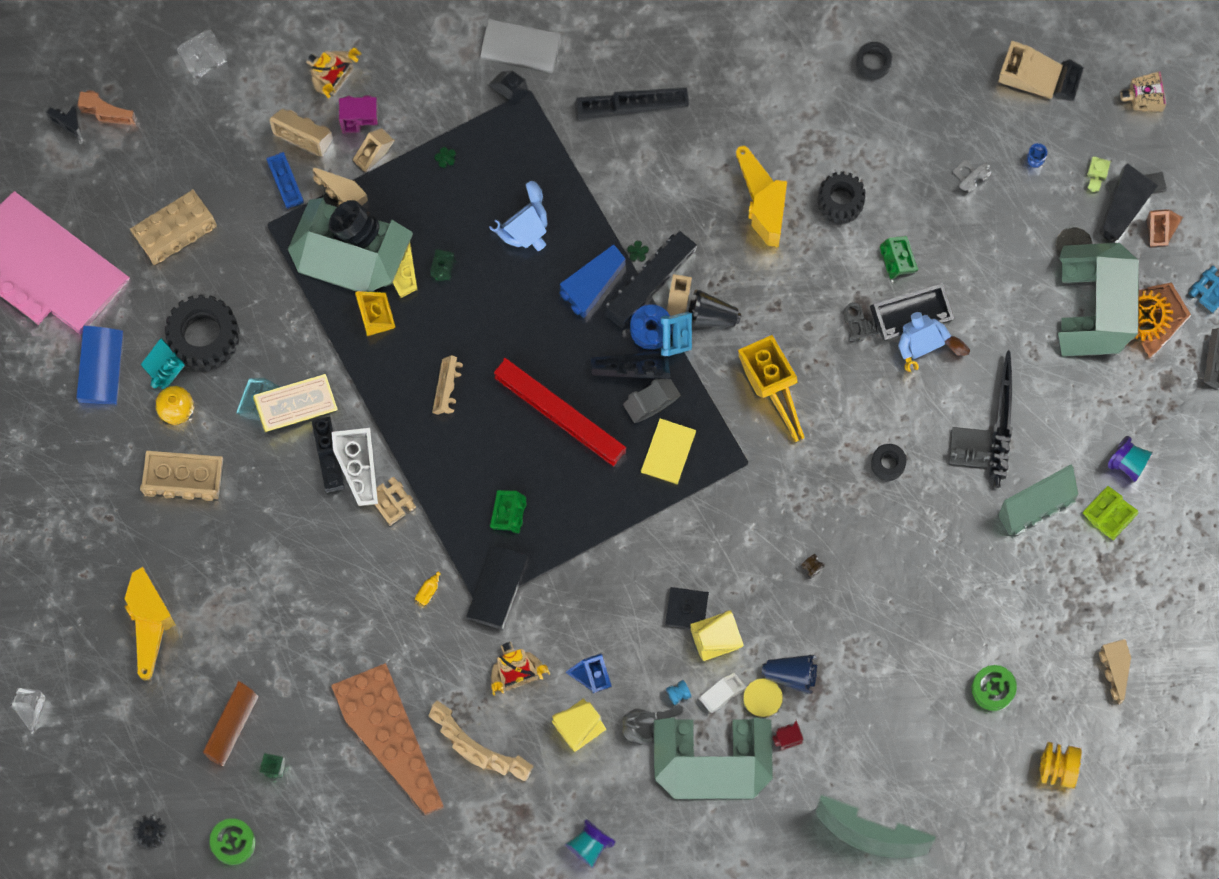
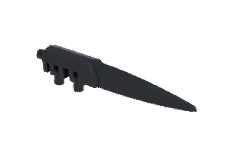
M1009 349L1005 356L997 419L992 433L989 478L994 479L993 487L995 488L1001 487V480L1006 479L1007 470L1009 469L1008 452L1010 451L1009 443L1013 428L1010 426L1012 366Z

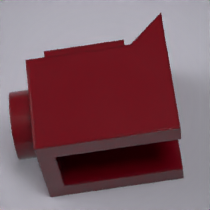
M797 720L793 726L790 724L778 728L776 734L772 736L775 746H779L780 751L803 744L804 741Z

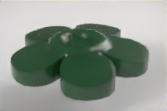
M446 147L440 149L441 154L435 155V160L439 162V166L445 168L447 163L449 165L455 163L453 157L456 156V152L453 149L448 151Z
M635 241L634 246L629 245L627 251L632 253L629 256L630 260L634 262L638 257L640 262L645 261V254L649 252L648 246H642L641 241Z

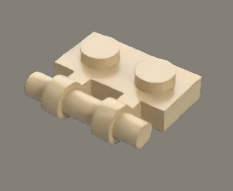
M395 477L388 480L391 485L390 488L387 489L383 483L377 487L378 504H374L389 526L405 516V512L402 510L403 507L407 506L410 511L416 508L413 498L407 495L403 489L404 486ZM394 493H397L401 498L399 502L392 496Z

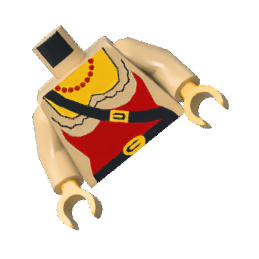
M352 48L350 51H324L320 58L310 54L306 63L312 66L311 80L316 91L325 94L327 98L331 97L329 93L334 96L354 69L353 63L350 60L358 62L359 59L356 56L362 53L357 48Z
M512 642L504 643L500 646L503 655L497 658V663L492 668V694L495 695L497 690H501L503 694L505 691L538 680V676L540 679H543V673L550 675L549 669L532 653L525 652L523 648L515 651Z

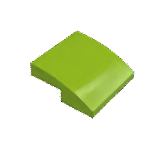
M1109 486L1083 511V515L1113 541L1139 514L1136 508L1123 500V496Z

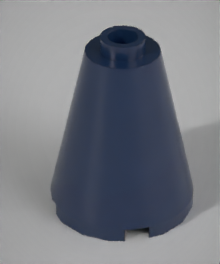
M816 655L769 659L766 663H763L762 675H765L767 680L806 694H812L813 691L810 688L811 686L815 687L817 677V665L813 663V659L817 660Z

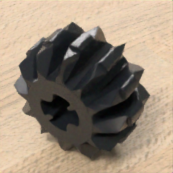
M145 815L143 816V823L140 820L136 821L140 827L133 828V831L137 832L133 837L135 840L139 839V846L145 843V848L149 849L152 843V846L157 848V841L161 844L164 842L160 837L167 836V833L162 831L167 827L165 824H161V818L155 820V816L151 815L148 820ZM149 828L153 830L151 836L147 834Z

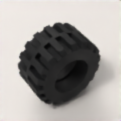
M841 171L838 175L835 172L832 177L828 175L826 180L822 181L821 187H819L818 208L819 210L822 209L821 214L823 216L827 215L828 220L835 219V223H838L839 220L842 223H846L847 219L851 222L854 220V216L858 217L860 211L863 210L866 191L863 189L864 184L859 182L857 176L853 178L852 173L845 175V172ZM836 191H845L850 194L852 200L847 204H838L831 198V195Z

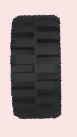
M204 294L198 295V298L190 296L186 302L183 300L178 302L179 307H173L170 311L172 315L167 316L165 338L171 351L175 352L177 357L185 364V367L191 368L193 366L198 371H201V367H205L206 371L212 370L211 366L216 365L218 368L222 366L221 362L223 360L229 361L231 359L230 353L234 354L236 352V345L239 344L240 340L238 335L240 333L239 327L231 308L226 306L225 302L221 299L217 301L216 297L211 295L205 298ZM200 319H210L218 323L220 327L219 335L209 345L199 347L187 343L185 332L193 322Z

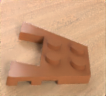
M1172 282L1139 290L1140 296H1142L1143 290L1147 292V295H1149L1150 290H1153L1155 295L1158 292L1161 293V298L1166 297L1168 299L1166 303H1171L1172 305L1169 309L1174 311V314L1169 315L1174 319L1173 322H1167L1171 328H1164L1166 331L1165 335L1160 332V339H1157L1154 335L1153 341L1147 339L1141 342L1149 359L1162 348L1191 316ZM1145 302L1141 305L1143 307H1150L1152 304L1155 305L1156 303ZM1162 308L1158 310L1159 312L1156 315L1158 323L1162 319ZM1147 312L1146 315H1147L1148 318L1153 322V319L1151 318L1150 314Z

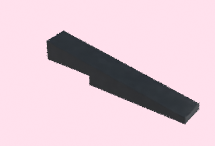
M686 87L614 92L613 95L576 97L574 104L576 119L584 120L688 107L689 99Z

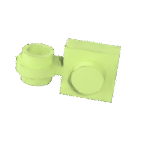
M1092 157L1087 175L1094 177L1090 179L1088 186L1091 192L1099 191L1102 183L1101 180L1106 181L1111 161Z

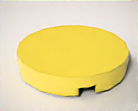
M757 679L751 682L746 687L743 696L747 711L759 718H769L776 714L783 700L779 686L767 679Z

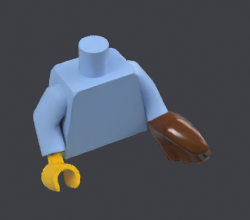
M920 312L913 313L911 315L912 321L903 326V333L898 344L903 360H906L904 368L907 372H911V364H913L914 370L919 368L918 363L912 361V359L921 357L945 344L957 356H967L970 354L969 347L961 339L951 336L944 324L936 319H930L928 315L922 316Z

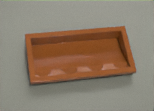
M238 681L203 751L210 761L223 767L259 697L252 689Z

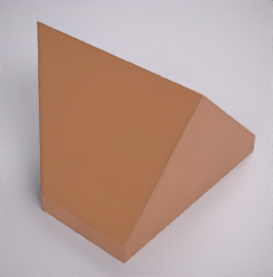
M1169 209L1150 211L1146 219L1149 246L1169 245V241L1183 217Z

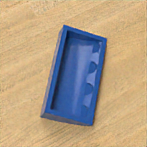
M83 326L77 400L79 403L117 404L123 331L104 327Z

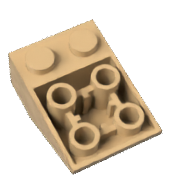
M1011 41L998 82L1052 99L1063 65L1030 46Z

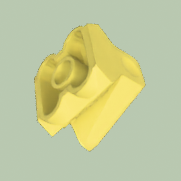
M731 610L690 624L699 656L703 661L743 647V642Z
M584 698L569 709L552 716L553 725L574 752L606 730L597 711Z

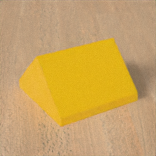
M356 292L367 336L395 328L386 293Z

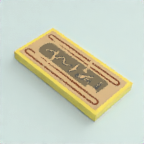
M326 374L253 396L264 432L338 410Z

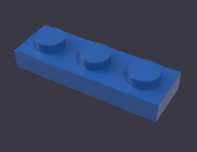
M284 152L266 158L286 209L303 204L304 200Z

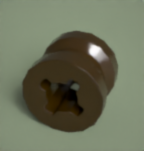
M816 554L811 555L801 564V568L808 571L810 578L816 576L825 567L823 562H819Z

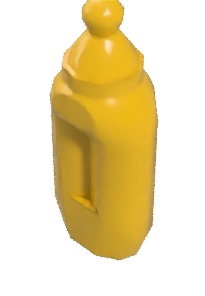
M436 572V575H433L423 583L415 596L417 602L424 606L429 603L438 588L440 572Z

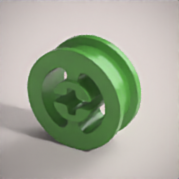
M999 665L984 667L977 673L972 683V695L976 703L982 708L991 711L1001 710L1008 706L1017 691V684L1013 674L1007 668ZM989 675L998 676L999 678L993 677L986 683L984 692L981 690V680ZM1004 684L1007 685L1008 692L1005 698L998 701L988 698H997L1004 690ZM997 685V690L992 691L990 689L991 686Z
M226 819L218 823L212 830L210 847L220 861L231 865L240 864L252 855L255 848V836L245 822L239 819ZM230 828H238L243 831L240 835L231 831L233 838L236 840L235 846L238 850L242 847V843L246 841L244 849L236 855H226L223 853L224 849L234 852L232 845L229 843L230 837L227 833L223 836V840L219 842L222 833Z

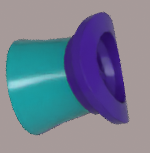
M1125 436L1109 460L1108 468H1116L1117 470L1120 468L1136 482L1153 452L1135 446L1131 443L1132 438Z
M586 818L584 820L586 826L583 828V831L567 842L565 846L593 869L602 851L607 847H613L616 842Z

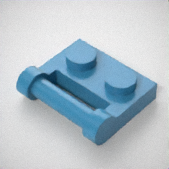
M683 312L672 316H662L663 348H661V355L670 356L692 350V313ZM670 324H672L673 335L672 347H670Z

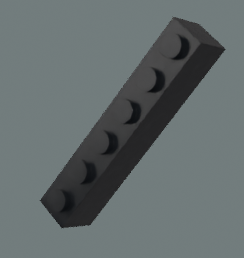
M681 231L676 235L672 234L666 242L667 245L664 248L660 247L655 252V257L645 262L642 267L643 270L640 273L636 272L630 279L631 283L628 286L624 285L619 290V295L615 299L611 298L606 304L605 315L621 329L631 320L635 311L644 306L695 253L697 244Z

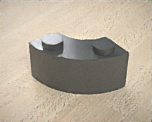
M655 379L646 389L631 393L623 405L633 422L637 423L662 411L681 395L671 379Z

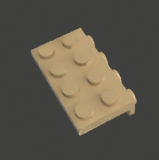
M191 190L130 228V231L148 255L152 264L156 265L174 253L179 252L190 243L195 242L201 236L211 232L216 228L217 224L195 191Z
M146 451L140 490L145 496L155 497L158 494L166 498L183 496L182 498L193 500L194 497L202 498L204 501L219 499L223 457Z

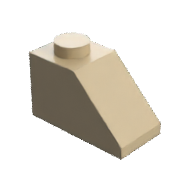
M382 128L370 132L352 161L364 172H367L387 154L395 140Z

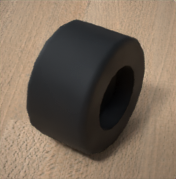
M890 443L879 446L874 451L871 460L874 474L885 481L899 478L903 474L907 463L906 455L898 445ZM885 456L895 458L896 466L889 469L885 468L881 463L882 458Z

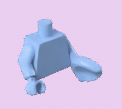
M529 181L526 187L531 204L526 205L503 224L495 220L498 223V227L494 229L490 226V229L497 233L507 244L516 247L524 246L525 248L532 244L537 251H540L546 246L541 236L546 233L547 214L541 204L543 194L540 186L534 181Z

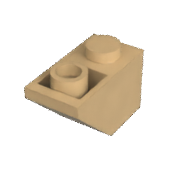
M673 274L667 312L670 316L687 311L692 277Z

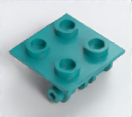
M160 338L141 363V366L152 377L150 385L155 389L161 387L163 390L171 385L185 364L177 357L175 352L171 351L168 344Z

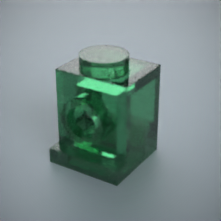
M435 250L430 270L431 276L439 281H444V279L450 280L455 262L454 253Z
M264 753L259 772L264 773L266 777L270 778L282 777L286 761L284 757Z

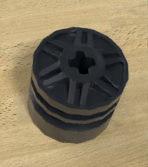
M348 200L340 204L334 210L329 220V229L333 234L342 239L343 242L363 249L374 241L380 228L379 221L355 200Z

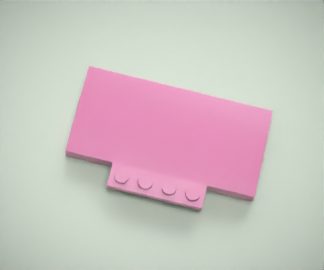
M14 191L0 204V296L38 325L51 312L82 335L83 326H89L130 278Z

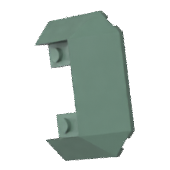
M323 198L309 200L288 248L298 273L353 291L374 292V290L380 287L391 285L413 233L391 220L390 224L379 221L380 228L376 238L363 249L333 239L335 234L329 229V220L337 207L325 204Z
M1120 242L1063 246L1059 257L1062 262V282L1096 281V316L1062 318L1061 332H1058L1062 356L1120 354L1125 349L1124 347L1138 335L1139 260Z
M675 717L654 720V780L674 799H754L773 779L772 720L757 717L753 719H733V756L694 757V719H675Z

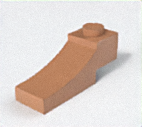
M94 91L80 92L78 107L81 113L95 114L97 120L101 122L135 125L136 117L132 110L112 106L101 100L99 93Z

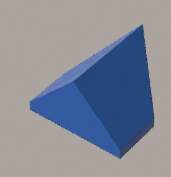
M601 653L583 659L565 672L593 691V693L612 687Z

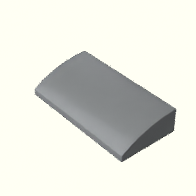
M489 19L481 58L553 73L561 42V34Z

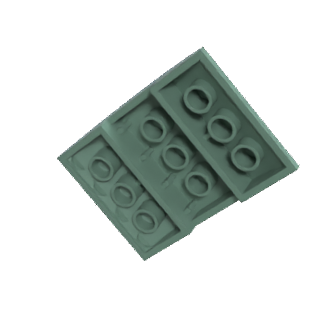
M824 795L820 796L815 813L821 822L838 838L864 852L889 858L918 857L928 854L935 841L936 836L897 823L895 830L860 818L857 816L859 808Z

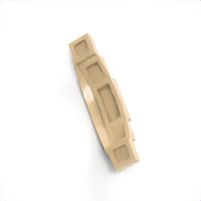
M439 701L433 704L429 717L442 725L440 732L450 739L453 744L452 748L465 759L484 770L497 771L504 776L510 771L515 777L520 778L524 782L529 778L534 767L532 764L518 755L516 758L504 756L476 743L456 724L451 716L453 713L451 709Z

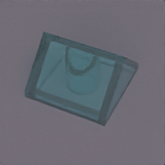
M249 378L236 414L261 421L253 396L280 388V386L266 378Z

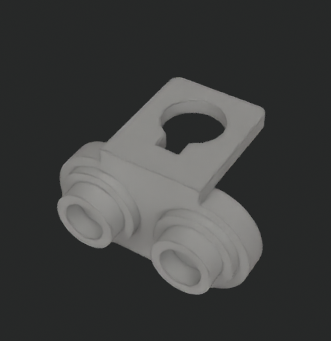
M965 160L953 170V173L962 182L959 186L962 191L968 190L969 192L977 186V180H985L991 174L989 171L990 166L987 162L975 169ZM968 168L971 174L968 177H963L960 174V170Z

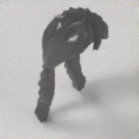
M676 705L671 710L656 713L643 709H633L623 717V734L632 742L640 744L654 743V732L650 729L654 720L671 718L676 714L683 713V707Z

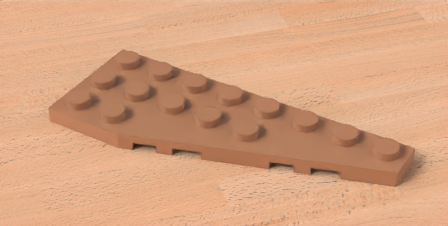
M386 663L331 685L346 723L422 812L427 815L444 808Z

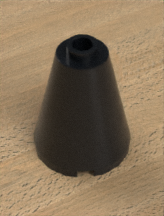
M696 289L693 295H696V298L690 301L688 312L692 313V327H734L736 324H739L741 313H738V308L701 290Z

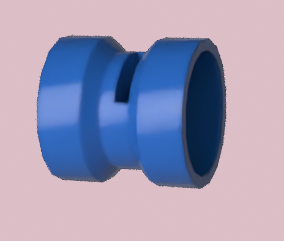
M1040 143L1033 144L1027 154L1028 164L1036 168L1042 166L1047 157V148Z

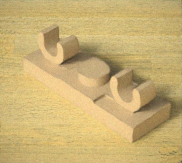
M451 355L442 359L432 410L434 414L438 415L444 412L450 414L454 412L453 409L449 408L448 403L454 404L456 400L449 397L454 389V378L461 376L460 373L455 371V367H463L462 363L456 362L457 357Z

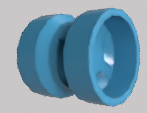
M684 680L679 681L677 687L669 686L666 688L673 706L679 704L682 698L685 700L692 698Z

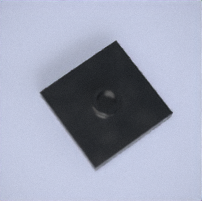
M670 587L665 626L691 629L690 624L704 620L706 618L709 592Z

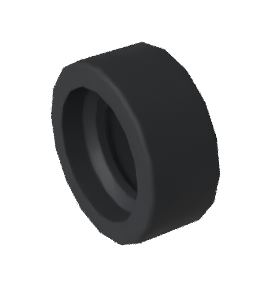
M880 42L866 43L859 49L857 54L856 66L858 71L869 79L884 77L891 67L892 54L889 48ZM868 52L881 53L885 58L884 66L879 69L868 68L863 62L864 55Z

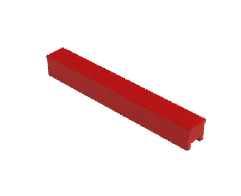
M504 358L503 362L495 370L494 374L496 376L494 378L613 467L623 454L625 455L626 447L508 359Z

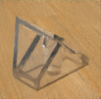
M17 688L10 706L15 709L32 734L46 697L39 690Z

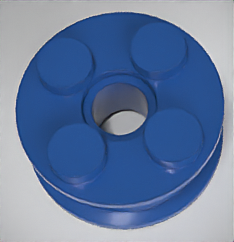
M645 305L637 309L633 314L630 334L633 341L641 348L655 350L663 347V324H661V317L670 316L664 308L658 305ZM652 324L656 329L648 330L646 326ZM670 324V337L672 334V324Z

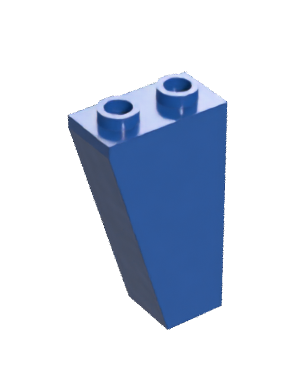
M612 245L560 283L559 293L565 301L569 300L572 304L571 308L576 315L580 314L582 318L588 315L625 266V257L615 245Z

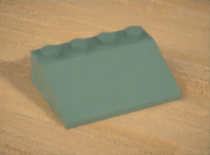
M1072 464L1004 500L998 517L1009 535L1013 533L1018 535L1026 530V526L1030 524L1033 526L1037 525L1043 520V517L1047 515L1051 517L1057 514L1061 507L1065 506L1068 508L1076 503L1078 489Z

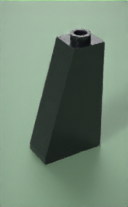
M1128 163L1121 170L1100 229L1103 233L1102 236L1110 242L1112 240L1114 242L1119 240L1158 186Z

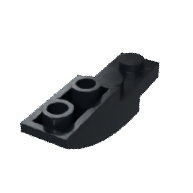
M329 416L311 420L325 492L343 490L345 488L341 466L333 451L331 418Z

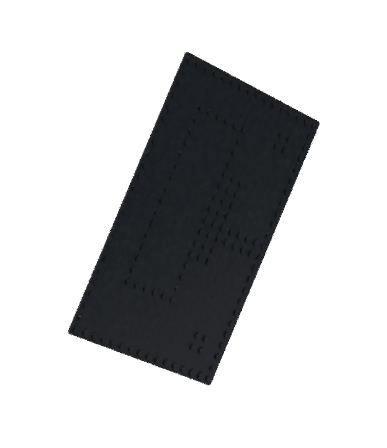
M528 90L529 93L517 105L508 100L353 179L367 194L368 201L362 205L366 211L370 212L379 221L390 224L391 220L413 233L410 246L417 290L400 298L393 283L374 290V292L386 293L395 323L394 329L367 336L357 302V291L298 273L288 248L308 203L267 224L270 233L472 598L492 546L528 555V562L519 587L748 465L747 458L685 352L668 356L670 378L681 396L662 411L637 423L633 422L623 404L628 400V396L631 393L646 389L655 379L595 376L592 374L591 358L661 351V348L655 350L641 348L631 337V320L621 329L605 315L607 309L605 306L611 298L615 299L619 295V290L624 285L628 286L631 283L630 279L637 270L530 90ZM446 147L448 151L453 149L456 152V156L453 157L455 163L453 165L447 163L445 168L440 167L439 162L435 160V155L441 154L440 149ZM529 181H534L540 186L543 194L541 204L547 214L546 233L541 236L546 246L540 251H537L532 244L527 248L507 244L497 233L490 229V226L494 229L498 227V223L495 220L503 224L526 205L531 204L526 187ZM327 193L318 197L323 198L325 204L338 207V201L335 198L331 199ZM334 235L333 239L343 242L342 239ZM612 245H615L625 257V266L585 318H582L580 314L576 315L571 308L572 304L569 300L565 301L559 293L560 283ZM651 298L645 305H656V303ZM652 324L646 326L648 330L656 329ZM671 334V337H670V347L673 346V335H672V334ZM452 355L457 357L456 362L463 364L461 368L455 367V371L460 373L461 376L454 378V389L449 397L456 400L454 404L448 403L449 408L453 409L454 412L450 414L444 412L437 415L432 413L442 359ZM504 358L508 359L626 447L625 455L623 454L613 467L494 378L496 376L494 374L495 370L500 366ZM660 419L696 430L678 485L641 473ZM497 490L518 491L526 497V508L522 517L523 524L520 527L519 533H514L511 530H495L490 527Z

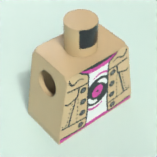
M1161 72L1132 79L1129 90L1120 91L1121 101L1132 100L1133 110L1164 111L1166 100Z

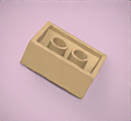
M281 109L270 118L274 135L320 157L324 156L333 140L332 132L329 128L323 125L318 126L309 118L305 117L303 119L292 110L286 111Z

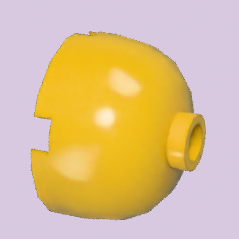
M169 386L158 394L156 398V411L163 421L171 425H179L186 422L191 413H193L194 401L190 393L184 388Z

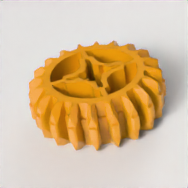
M1143 290L1142 296L1139 295L1138 335L1135 339L1141 336V340L1145 341L1148 336L1149 341H1153L1154 335L1157 339H1160L1159 333L1162 332L1165 335L1166 331L1164 328H1171L1167 322H1173L1174 319L1169 315L1174 314V311L1169 309L1172 305L1171 303H1166L1168 299L1166 297L1161 298V293L1158 292L1155 295L1154 291L1150 290L1149 295H1147V292ZM1145 302L1156 303L1155 305L1152 304L1150 307H1143L1141 305ZM1162 308V319L1158 323L1156 315L1159 312L1158 310ZM1142 310L1145 313L1148 312L1150 314L1151 318L1153 319V322L1145 317V314L1142 312ZM1147 324H1151L1154 326V328L1150 330L1139 329L1141 326L1144 327Z

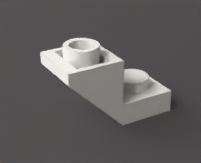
M732 673L722 678L699 699L713 713L723 708L730 698L742 693L746 686L735 673Z

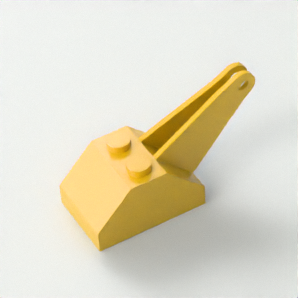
M739 146L736 150V158L752 198L748 219H752L751 226L767 246L779 247L787 181H773L748 147Z
M773 335L739 349V358L756 394L762 398L770 396L795 442L798 441L795 429L801 440L805 437L788 388L798 383L797 376ZM780 390L782 391L795 429L776 395V392Z
M141 567L132 572L124 598L127 605L124 607L131 619L136 621L138 675L142 680H149L153 675L163 631L170 629L176 624L144 568Z

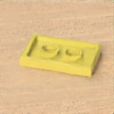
M660 419L641 473L678 485L696 430Z

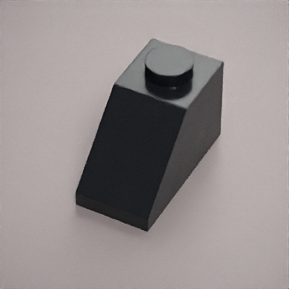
M513 70L502 71L489 83L490 87L516 105L529 93L526 79Z

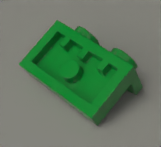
M907 236L890 237L880 245V252L890 279H895L901 274H911L918 271Z
M497 490L490 527L495 530H511L514 533H519L520 527L523 524L522 517L526 508V497L518 491Z

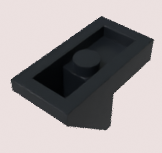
M75 105L72 106L67 114L58 108L55 110L50 107L47 110L46 114L50 121L78 138L81 137L79 118Z

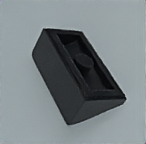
M1069 59L1061 63L1063 66L1053 94L1069 100H1075L1084 67Z

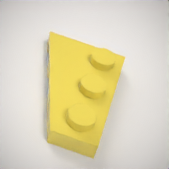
M410 242L393 280V285L400 298L417 290Z

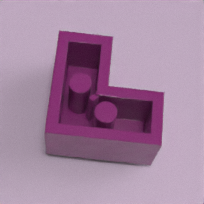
M365 95L359 98L353 96L339 98V121L342 133H361L362 125H378L377 97Z

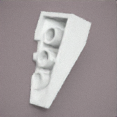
M370 428L332 432L333 451L358 506L378 504Z

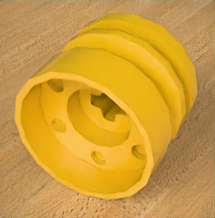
M1047 742L1040 762V782L1046 783L1048 776L1051 775V785L1055 784L1057 777H1061L1062 787L1075 789L1079 775L1082 748L1068 745L1065 754L1061 753V744L1057 743L1055 752H1053V743Z

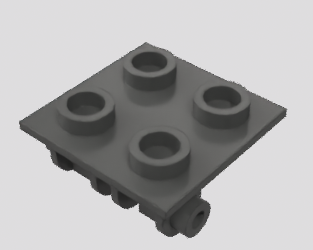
M953 427L950 464L988 468L991 431Z

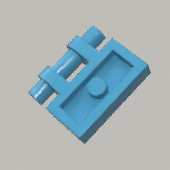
M1215 266L1205 270L1202 278L1192 285V289L1188 293L1193 298L1197 294H1201L1202 297L1198 302L1212 313L1219 307V278L1215 275L1218 271ZM1208 281L1212 282L1213 284L1209 289L1204 287Z

